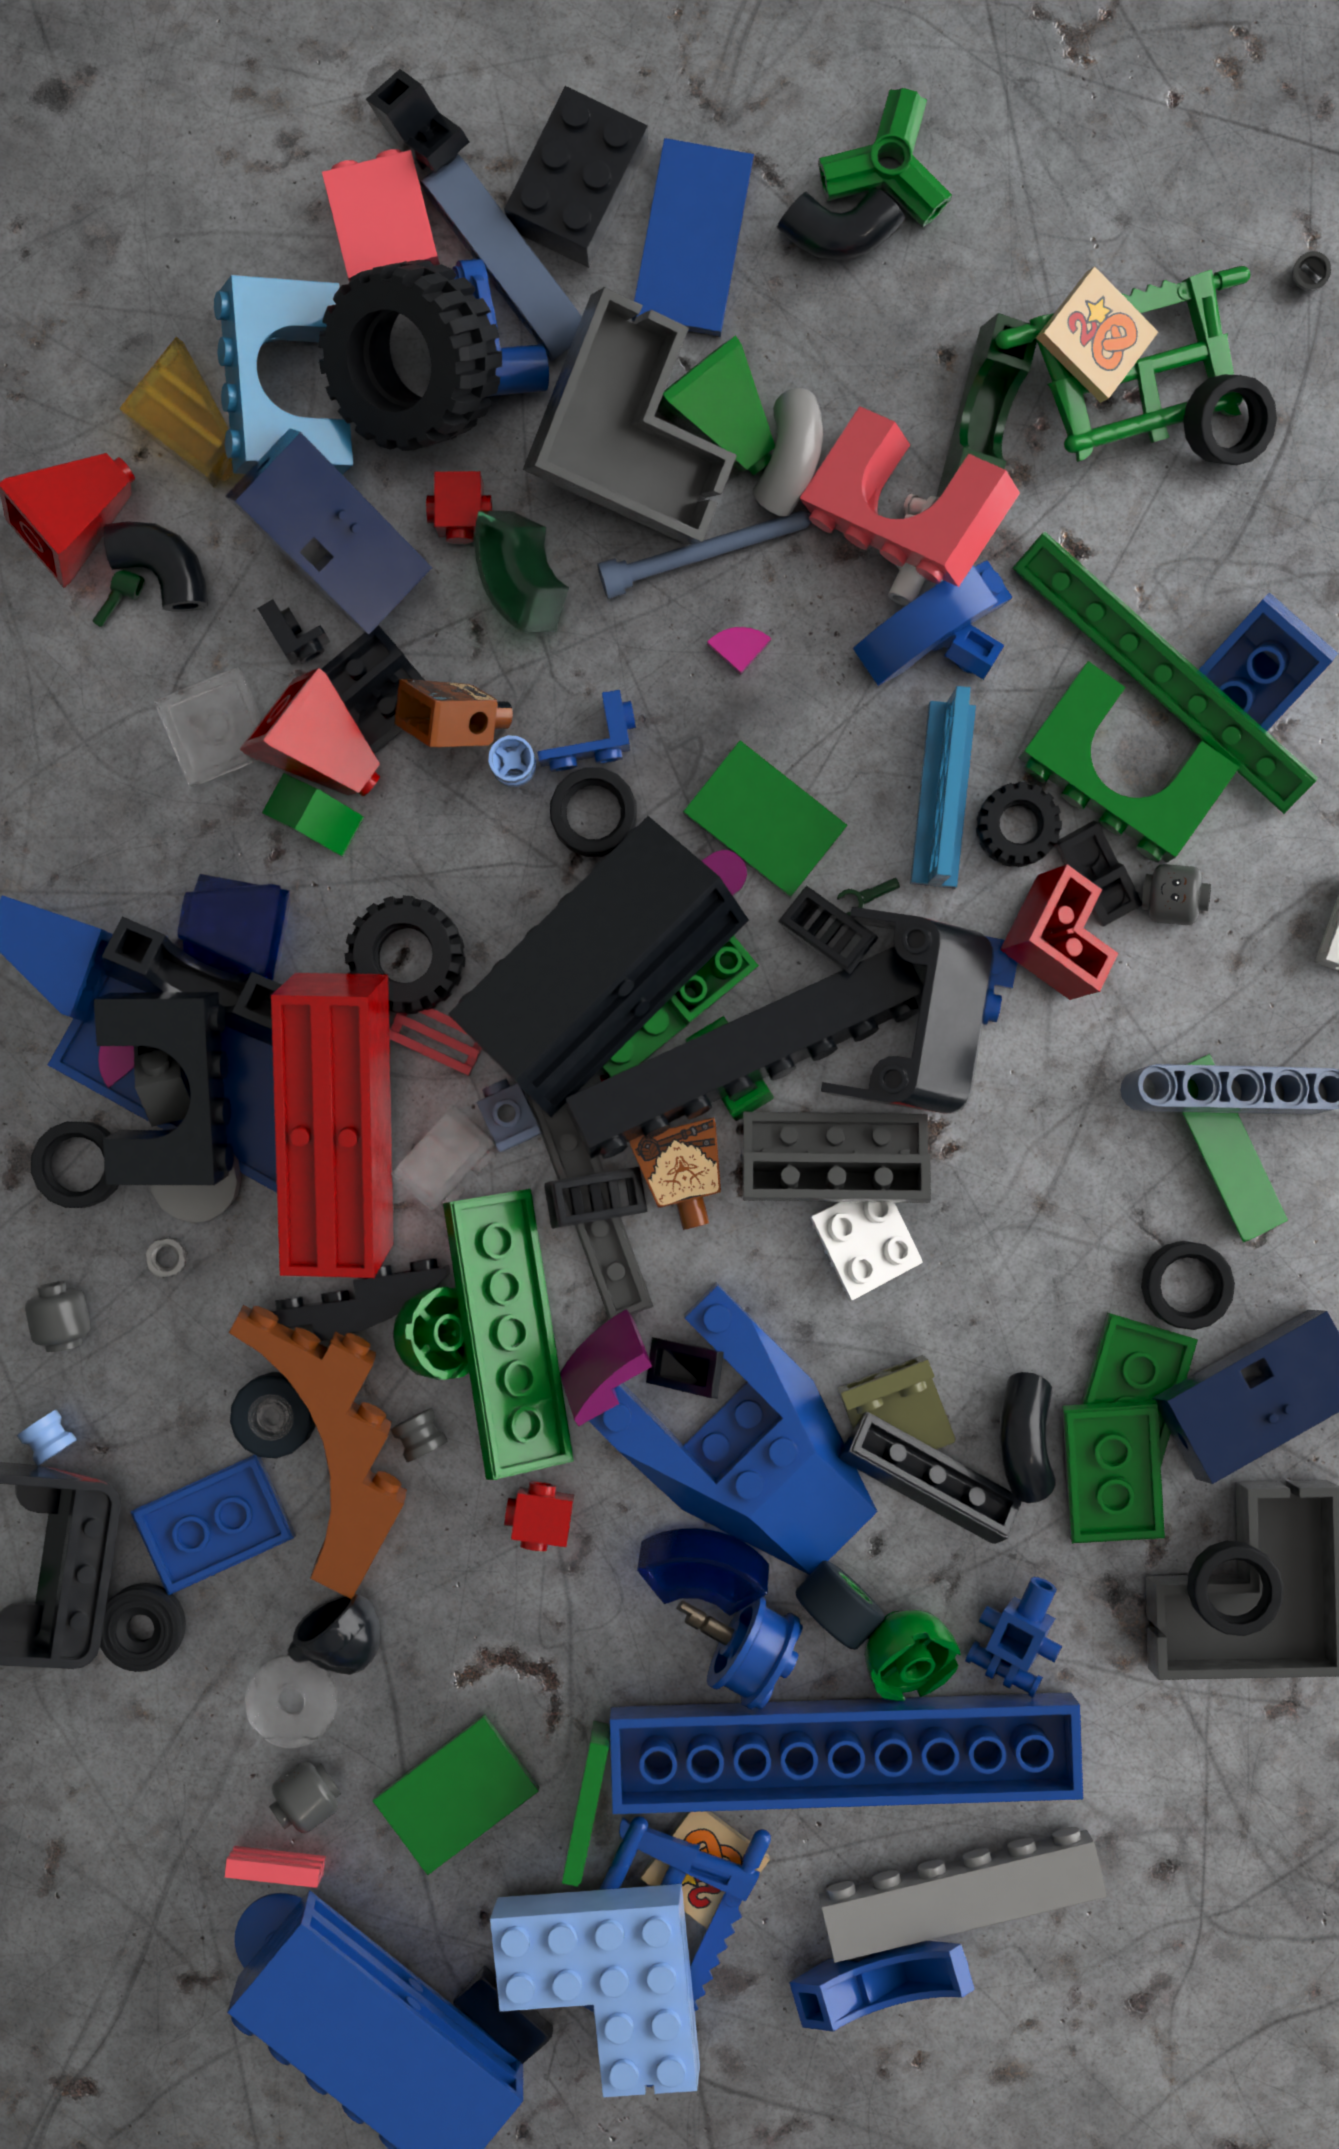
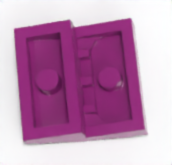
M627 1309L612 1317L586 1338L568 1359L560 1372L570 1409L578 1427L620 1404L614 1388L652 1367L637 1325Z

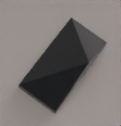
M652 1337L649 1357L652 1367L647 1371L646 1383L718 1399L724 1352Z

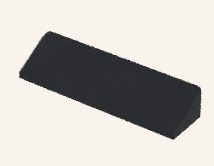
M869 1412L862 1414L838 1456L848 1465L992 1544L1008 1539L1022 1503L1008 1489Z

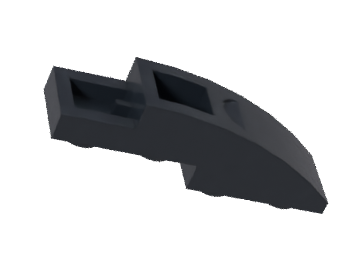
M437 1258L409 1262L410 1271L392 1273L391 1265H384L380 1267L375 1278H358L353 1280L355 1297L349 1298L348 1290L322 1293V1302L304 1304L303 1296L275 1300L276 1309L269 1311L278 1317V1323L288 1328L312 1324L313 1334L320 1339V1342L331 1340L335 1332L343 1336L346 1333H357L394 1317L399 1313L405 1301L423 1290L436 1288L450 1275L449 1265L438 1266Z

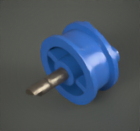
M754 1594L740 1607L730 1624L726 1625L710 1615L707 1616L705 1612L682 1600L676 1609L687 1615L685 1623L696 1630L700 1629L703 1634L719 1642L707 1674L708 1686L715 1690L724 1686L741 1696V1704L749 1709L755 1707L760 1710L763 1709L768 1703L779 1677L787 1678L796 1665L798 1653L793 1651L803 1629V1625L800 1624V1618L793 1613H787L784 1616L766 1607V1599L763 1596Z

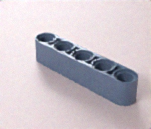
M458 154L451 163L442 166L436 173L432 171L420 180L421 187L436 210L473 259L483 260L489 280L538 345L544 346L547 356L553 361L570 349L582 316L463 158Z
M1156 1064L1127 1074L1121 1083L1120 1091L1126 1105L1137 1111L1318 1114L1339 1109V1069ZM1145 1077L1151 1080L1155 1088L1152 1099L1146 1095L1143 1089ZM1189 1079H1192L1198 1087V1097L1196 1099L1191 1097L1188 1092L1187 1084ZM1233 1079L1241 1087L1242 1093L1239 1100L1232 1093L1231 1085ZM1276 1081L1280 1082L1284 1088L1283 1100L1279 1099L1276 1094ZM1320 1082L1323 1083L1327 1090L1325 1101L1319 1095L1318 1087Z

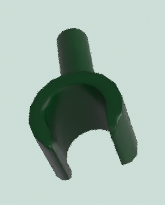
M126 570L116 572L111 580V592L92 621L99 627H102L118 603H120L122 596L137 600L145 584L144 577Z
M895 877L860 892L854 889H846L839 893L837 900L854 894L859 901L857 908H864L865 904L874 901L875 898L900 888V884Z

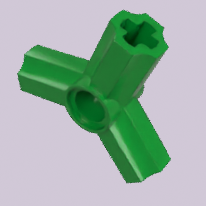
M906 88L890 89L874 144L819 158L820 181L827 201L877 188L888 192L922 227L930 224L951 201L952 194L913 156L927 99L921 97L917 91ZM883 157H893L898 160L901 166L896 169H887L878 160Z

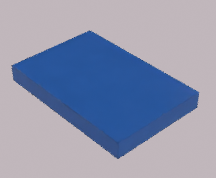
M254 1454L130 1511L167 1595L180 1591L296 1537L261 1457Z

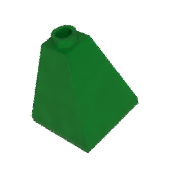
M735 335L665 389L657 412L677 427L736 454L737 457L733 467L740 472L749 470L752 475H755L768 465L772 457L770 451L775 448V443L742 344Z

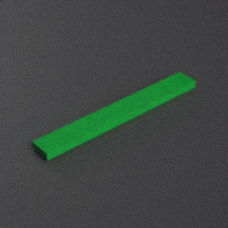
M1043 532L1014 565L1013 570L1201 740L1240 768L1237 772L1283 814L1317 781L1318 777L1048 533Z

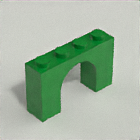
M1087 661L1018 758L1026 763L1023 769L1030 776L1042 783H1046L1049 779L1063 789L1061 796L1071 805L1081 810L1087 806L1101 816L1098 822L1108 831L1117 836H1121L1124 832L1138 842L1136 849L1145 857L1157 863L1161 859L1167 863L1178 856L1240 767L1201 741L1190 750L1166 786L1159 793L1148 797L1133 798L1120 795L1108 788L1098 777L1091 758V745L1098 726L1126 687Z

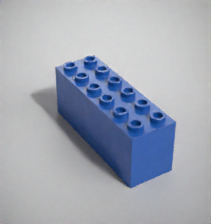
M310 1890L237 1978L227 2012L231 2015L233 2024L242 2033L248 2036L256 2035L266 2043L270 2053L277 2061L287 2066L292 2064L305 2074L306 2081L315 2091L322 2095L329 2093L339 2101L344 2112L354 2122L358 2124L365 2122L378 2132L380 2140L388 2149H484L523 2102V2064L484 2029Z

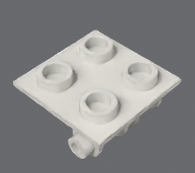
M839 1202L812 1214L810 1217L813 1223L811 1226L813 1230H816L825 1248L823 1251L830 1259L829 1264L831 1267H834L842 1284L841 1289L843 1292H846L850 1301L923 1263L894 1202Z

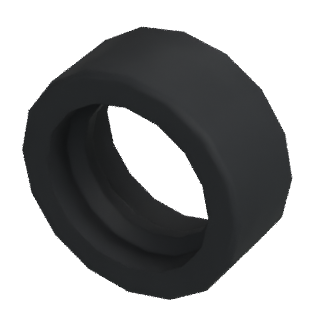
M1228 374L1208 378L1199 385L1186 404L1183 419L1185 438L1192 451L1207 462L1241 465L1253 461L1266 450L1274 436L1277 412L1275 400L1268 387L1256 378ZM1236 392L1242 395L1247 404L1249 419L1241 440L1233 447L1225 448L1219 446L1215 440L1211 420L1219 399L1226 393Z
M585 767L568 774L557 785L550 801V820L558 839L569 850L585 857H603L610 854L624 840L626 834L635 827L637 823L636 800L630 786L618 774L602 767ZM587 786H601L610 790L617 797L621 807V818L617 827L609 835L600 839H587L578 835L570 827L567 820V805L570 798L579 789Z
M66 1121L51 1127L38 1139L31 1155V1175L37 1189L48 1201L64 1208H86L105 1201L119 1186L106 1185L105 1164L102 1177L96 1185L83 1192H74L63 1188L55 1180L51 1170V1159L56 1148L63 1141L73 1137L85 1138L94 1142L101 1149L104 1157L103 1139L111 1135V1133L106 1128L92 1122Z
M1188 1241L1167 1244L1155 1252L1143 1269L1141 1283L1145 1303L1157 1318L1176 1328L1190 1330L1211 1326L1223 1317L1233 1301L1235 1287L1231 1267L1219 1252L1206 1244ZM1183 1258L1197 1259L1206 1264L1212 1272L1215 1282L1214 1293L1208 1304L1200 1310L1193 1312H1181L1171 1307L1164 1299L1161 1290L1162 1275L1166 1268L1174 1261Z
M1226 1540L1210 1545L1195 1558L1188 1572L1187 1592L1192 1607L1209 1626L1226 1635L1246 1636L1261 1631L1275 1619L1282 1606L1284 1585L1279 1569L1266 1554L1245 1542ZM1231 1560L1245 1561L1252 1565L1260 1574L1263 1584L1262 1596L1257 1606L1248 1613L1239 1616L1226 1615L1218 1611L1210 1602L1207 1592L1208 1580L1213 1570L1220 1564Z

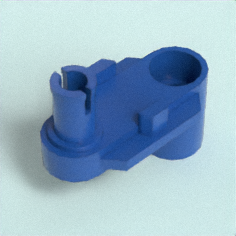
M458 260L456 266L452 268L456 273L455 279L464 277L475 287L473 296L476 299L483 298L491 311L486 314L491 325L496 324L497 326L488 275L483 260ZM499 338L495 339L496 351H502V367L496 368L495 373L496 376L500 377L497 394L490 396L547 391L549 386V364L544 346L539 344L501 348Z

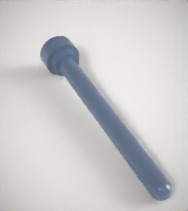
M798 511L789 516H782L710 538L701 543L684 546L629 564L625 560L617 562L615 558L597 563L607 599L626 594L625 589L633 587L632 582L806 529L811 524L809 520L810 514L806 511Z

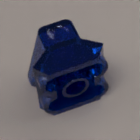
M200 874L194 891L186 892L183 899L177 937L183 940V951L197 960L220 970L236 974L254 972L273 980L279 967L290 909V890L280 889L281 885L276 884L258 885Z

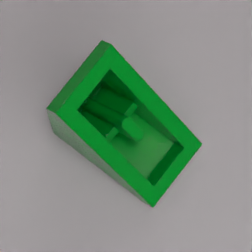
M283 773L262 811V814L341 857L344 856L365 818L318 788Z

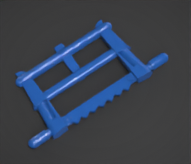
M642 1816L633 1818L631 1822L622 1817L619 1833L623 1842L620 1843L599 1890L620 1888L637 1851L640 1850L669 1865L660 1885L682 1884L686 1874L725 1892L690 1964L694 2010L697 2011L699 2007L696 2000L706 1994L702 1985L713 1979L710 1970L720 1964L717 1955L728 1948L724 1939L735 1933L732 1924L742 1918L739 1906L742 1900H747L758 1880L760 1871L755 1869L759 1868L771 1843V1835L765 1829L757 1830L742 1858L743 1864L740 1865L700 1851L701 1844H692L649 1828L647 1820ZM594 2005L583 2006L594 2012Z

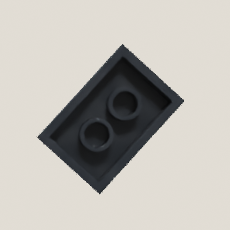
M565 86L504 208L505 215L520 235L589 268L649 147L648 125Z

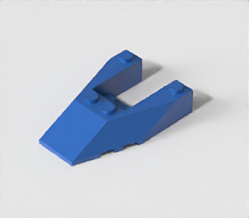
M716 1282L684 1314V1318L715 1350L724 1352L723 1358L746 1382L684 1444L624 1383L614 1388L620 1404L589 1420V1422L683 1511L810 1575L822 1561H828L878 1511L858 1470L838 1458L844 1442L813 1379Z

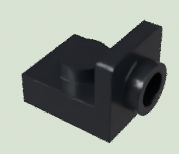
M273 599L257 608L291 665L297 661H300L301 664H306L316 659L325 651L323 646L330 642L321 625L296 638V635L303 630L289 607L280 611Z

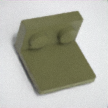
M923 1355L837 1388L853 1429L862 1414L869 1412L936 1450L955 1442L954 1433L932 1379L935 1377L928 1359Z

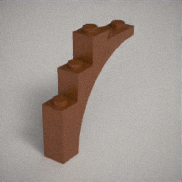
M243 1305L229 1333L261 1353L288 1379L309 1409L323 1441L330 1473L331 1512L326 1537L315 1561L310 1579L352 1599L400 1513L407 1489L401 1487V1482L393 1475L383 1471H377L376 1474L370 1471L389 1435L392 1421L386 1419L385 1412L375 1405L362 1402L359 1405L353 1402L374 1364L376 1352L370 1350L371 1345L366 1340L352 1333H346L343 1336L335 1332L328 1346L325 1347L319 1344L320 1339L312 1332L298 1327L292 1330L278 1323V1317L271 1311L259 1306H253L251 1309Z

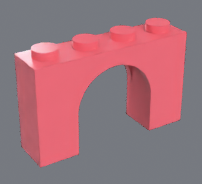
M859 406L799 498L811 513L809 520L827 533H832L834 529L844 533L848 541L861 549L867 550L870 545L880 550V554L885 559L897 566L903 567L905 562L915 566L920 575L933 583L939 584L941 580H944L959 587L1019 496V490L1005 469L968 454L942 495L928 509L920 514L904 519H890L878 515V500L882 488L909 448L910 443L895 421Z

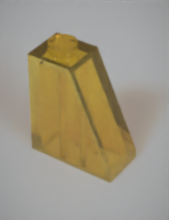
M175 337L119 409L130 423L215 488L221 479L226 481L234 474L232 458H228L225 452L226 431L230 428L184 342Z

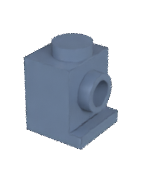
M504 1079L482 1089L485 1098L476 1103L499 1153L542 1134L523 1089L517 1083L510 1086L508 1080ZM509 1104L514 1107L516 1114L511 1122L506 1123L500 1120L498 1111L501 1106Z

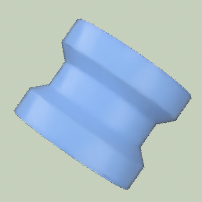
M57 1409L17 1435L20 1442L29 1445L34 1452L32 1459L37 1466L77 1441L74 1434L65 1431L60 1424L62 1417Z

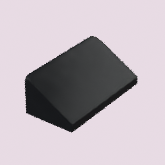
M485 1965L454 1999V2004L522 2064L552 2038L553 2026L534 2009L499 2010L496 1975Z

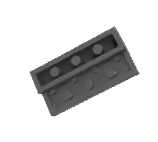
M743 1112V1201L930 1203L931 1171L930 1154H928V1114Z

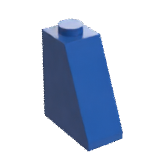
M2 895L0 899V953L61 1014L87 1023L94 1005V999H96L105 974L102 955L113 934Z

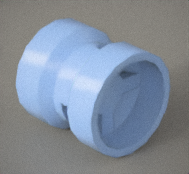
M507 735L499 738L492 745L489 751L488 762L495 778L501 784L508 787H520L527 784L533 778L536 772L537 761L530 744L525 739Z

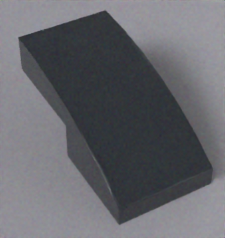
M1093 820L1057 841L1055 846L1064 864H1068L1102 889L1092 910V913L1102 927L1142 906V901L1125 866L1118 863L1099 822Z

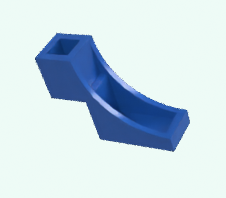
M923 1941L873 1953L859 1962L844 1960L834 1963V1959L828 1958L789 1982L802 2027L832 2032L862 2016L887 2007L929 1998H963L975 1990L962 1944Z

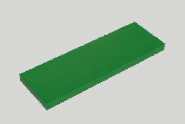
M531 1189L443 1203L486 1480H497L573 1462V1452Z

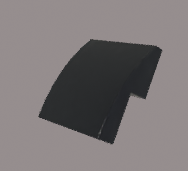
M379 625L369 635L363 633L321 669L328 676L374 754L403 730L394 724L399 679L426 681Z

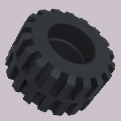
M403 895V898L391 896L384 898V902L379 905L373 903L366 908L368 912L362 918L358 916L354 921L353 925L356 927L352 935L349 933L347 935L346 944L349 947L348 953L344 954L345 963L349 965L350 969L348 974H385L380 965V950L384 941L395 931L405 928L415 929L424 934L429 940L433 953L432 961L425 974L413 982L402 983L388 977L389 1011L418 1014L419 1011L437 1007L436 1004L442 1000L446 1001L452 995L450 992L454 986L459 985L462 978L460 973L462 967H465L466 959L463 956V948H465L463 939L459 935L458 928L454 922L433 903L424 899H416L414 896Z

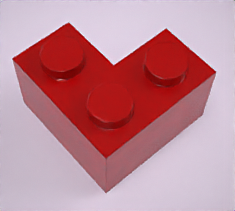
M1068 864L1037 875L1000 949L1069 1000L1100 992L1119 954L1084 928L1102 889Z

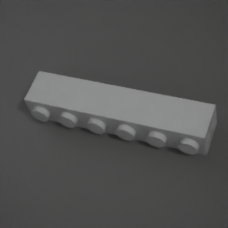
M1067 1827L1053 1832V1838L1037 1842L1033 1838H1021L1008 1843V1849L990 1853L988 1849H976L963 1854L962 1860L946 1864L940 1859L930 1860L919 1864L917 1871L899 1874V1871L896 1870L884 1871L874 1875L871 1882L854 1885L852 1881L835 1883L827 1888V1892L819 1894L834 1963L1106 1898L1108 1896L1094 1840L1087 1830L1080 1831L1077 1827Z

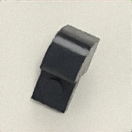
M401 69L395 72L366 98V101L389 135L403 152L411 150L414 163L422 170L429 167L436 173L442 166L451 163L458 155V152L469 143L463 130L439 113L422 84Z

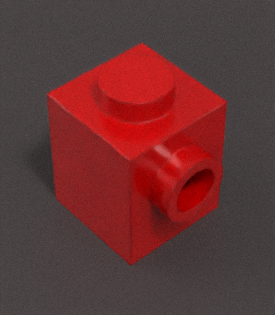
M434 471V495H427L426 497L427 523H435L438 537H446V542L472 543L473 537H484V523H492V496L484 495V482L481 471Z
M531 1481L529 1482V1488L520 1487L517 1499L508 1498L504 1526L512 1527L511 1540L521 1541V1548L532 1551H547L548 1545L566 1547L574 1494L556 1492L557 1486L546 1482Z

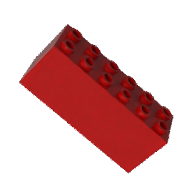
M294 973L271 995L280 1276L375 1278L394 1245L388 974Z

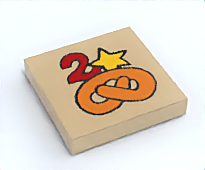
M1094 266L1083 275L1036 338L1101 403L1110 398L1158 334V331Z
M711 1811L686 1812L670 1834L692 1844H701L700 1851L740 1865L743 1864L742 1858L750 1843V1840ZM765 1853L759 1868L755 1869L760 1871V1873L770 1861V1856ZM653 1857L641 1873V1880L649 1886H659L669 1865ZM686 1874L682 1882L684 1911L708 1929L725 1892Z

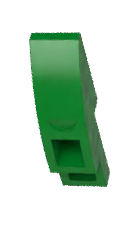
M733 936L601 1068V1071L607 1078H611L647 1060L746 978L759 965L736 937Z

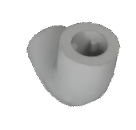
M802 388L790 389L782 393L775 401L773 412L778 429L776 445L771 460L753 488V495L761 506L783 517L789 516L800 501V496L812 480L820 459L823 442L822 415L818 401L813 393Z

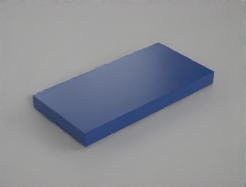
M664 138L634 299L635 302L643 305L639 315L652 309L689 327L688 331L721 337L754 154Z

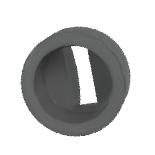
M1317 251L1307 252L1300 256L1293 268L1295 284L1305 291H1315L1322 288L1331 275L1329 259ZM1304 263L1321 277L1318 283H1315L1300 269Z

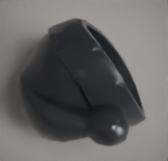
M355 1594L352 1599L342 1595L317 1606L305 1615L295 1628L293 1641L287 1650L288 1655L297 1663L310 1661L321 1669L340 1674L351 1675L364 1670L372 1662L380 1646V1621L374 1610L375 1606L359 1594Z

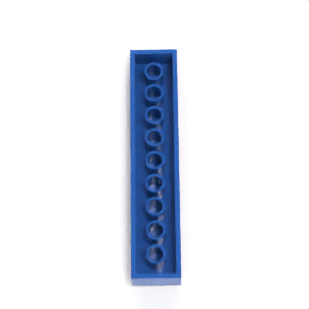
M1071 1692L1036 1693L1033 1698L1028 1696V1694L908 1697L905 1698V1701H893L884 1698L768 1702L761 1710L757 1707L749 1709L741 1703L611 1707L613 1814L1083 1800L1080 1704Z

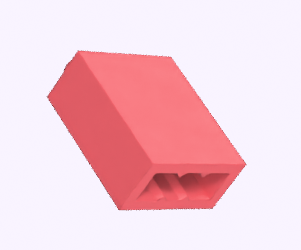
M399 149L386 150L379 153L376 159L360 163L354 160L341 161L333 165L331 170L322 172L349 282L351 277L362 271L405 261L424 260L430 261L434 266L440 265L411 150L404 152Z

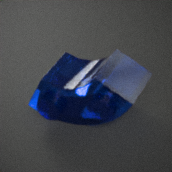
M682 1528L661 1532L641 1541L637 1571L664 1604L678 1599H701L717 1605L727 1615L731 1616L768 1594L770 1564L755 1549L733 1536L709 1529Z

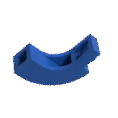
M986 560L976 566L973 565L959 587L943 580L917 597L874 629L854 646L853 650L879 686L907 671L923 656L950 636L974 621L1001 608L1013 597L1005 587L1000 575Z

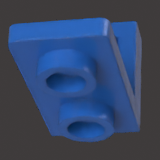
M620 690L603 692L602 698L610 738L538 751L537 754L541 767L550 766L551 772H559L578 767V760L595 757L596 764H603L623 759L622 752L631 751L627 730L636 728L631 701L622 702Z

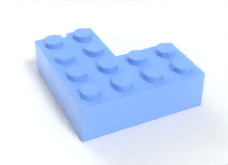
M682 1884L497 1898L490 1917L500 2011L594 2005L603 2097L645 2095L647 2085H654L655 2094L697 2091L700 2060Z

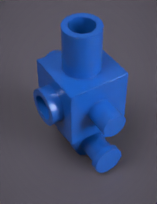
M1032 1577L1022 1598L1019 1599L1014 1596L1002 1613L986 1606L979 1622L993 1629L994 1632L986 1648L980 1646V1643L975 1640L965 1661L969 1664L972 1662L987 1670L985 1676L991 1679L996 1674L1005 1679L1003 1686L1010 1689L1014 1685L1029 1693L1028 1696L1033 1698L1043 1677L1040 1675L1035 1676L1028 1672L1038 1655L1055 1662L1062 1649V1645L1047 1638L1056 1619L1046 1613L1057 1591L1056 1587L1045 1579Z

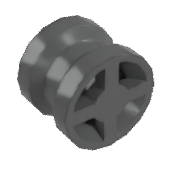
M432 1408L418 1413L390 1429L394 1438L400 1439L405 1448L403 1456L406 1462L413 1461L448 1442L445 1434L438 1431L434 1424L436 1416Z

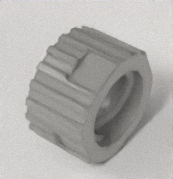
M169 1236L156 1239L146 1249L147 1269L152 1274L161 1278L176 1276L184 1270L183 1268L187 1264L188 1251H186V1247L177 1238ZM162 1247H171L175 1251L177 1260L172 1267H163L157 1262L156 1255Z

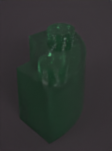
M478 511L475 527V557L482 585L490 601L506 621L524 633L556 631L569 587L556 578L547 562L544 547L546 527L513 511Z

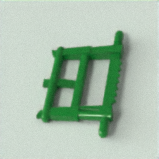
M1237 266L1215 272L1213 275L1211 269L1181 281L1182 283L1175 284L1163 280L1160 287L1148 284L1145 292L1133 288L1130 296L1121 293L1141 314L1187 301L1197 343L1138 359L1120 384L1138 380L1143 414L1091 429L1083 394L1090 392L1036 338L1054 313L1030 319V324L1000 331L995 338V343L1000 349H1009L1031 343L1036 339L1052 380L1047 385L1051 389L1067 433L1064 448L1069 453H1076L1077 462L1090 456L1094 446L1098 447L1146 432L1149 434L1151 443L1169 438L1167 426L1183 422L1187 402L1162 408L1155 374L1203 361L1208 378L1223 374L1234 375L1228 333L1223 334L1216 290L1220 291L1247 283L1251 277V272L1246 266ZM1236 392L1226 393L1219 399L1213 413L1221 411L1222 414L1230 417L1242 415L1238 407L1244 401L1242 395Z

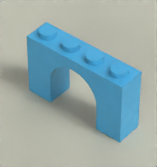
M231 275L221 289L216 292L214 314L217 320H221L222 337H220L218 342L217 354L220 366H225L226 383L223 384L221 391V404L223 411L229 414L230 427L225 435V452L228 458H232L234 474H247L289 429L301 432L342 475L353 466L350 423L347 424L344 419L299 417L283 411L268 398L257 374V357L260 347L264 344L279 340L319 343L320 331L326 330L327 327L322 322L327 306L336 304L333 301V297L339 289V283Z

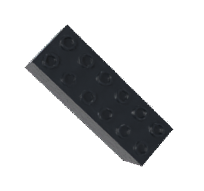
M647 816L637 827H634L626 834L624 840L605 859L599 861L592 868L591 873L570 893L563 896L558 905L538 925L531 928L525 935V938L505 958L499 960L493 966L491 972L472 991L466 993L448 1015L512 1080L552 1117L566 1103L565 1098L574 1095L749 919L720 876L652 818Z

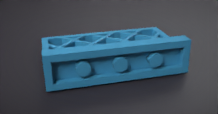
M956 686L947 702H929L910 884L957 888L976 705H969L971 687Z

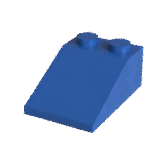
M1268 593L1200 667L1199 671L1261 727L1268 731L1333 662L1338 653L1276 597Z

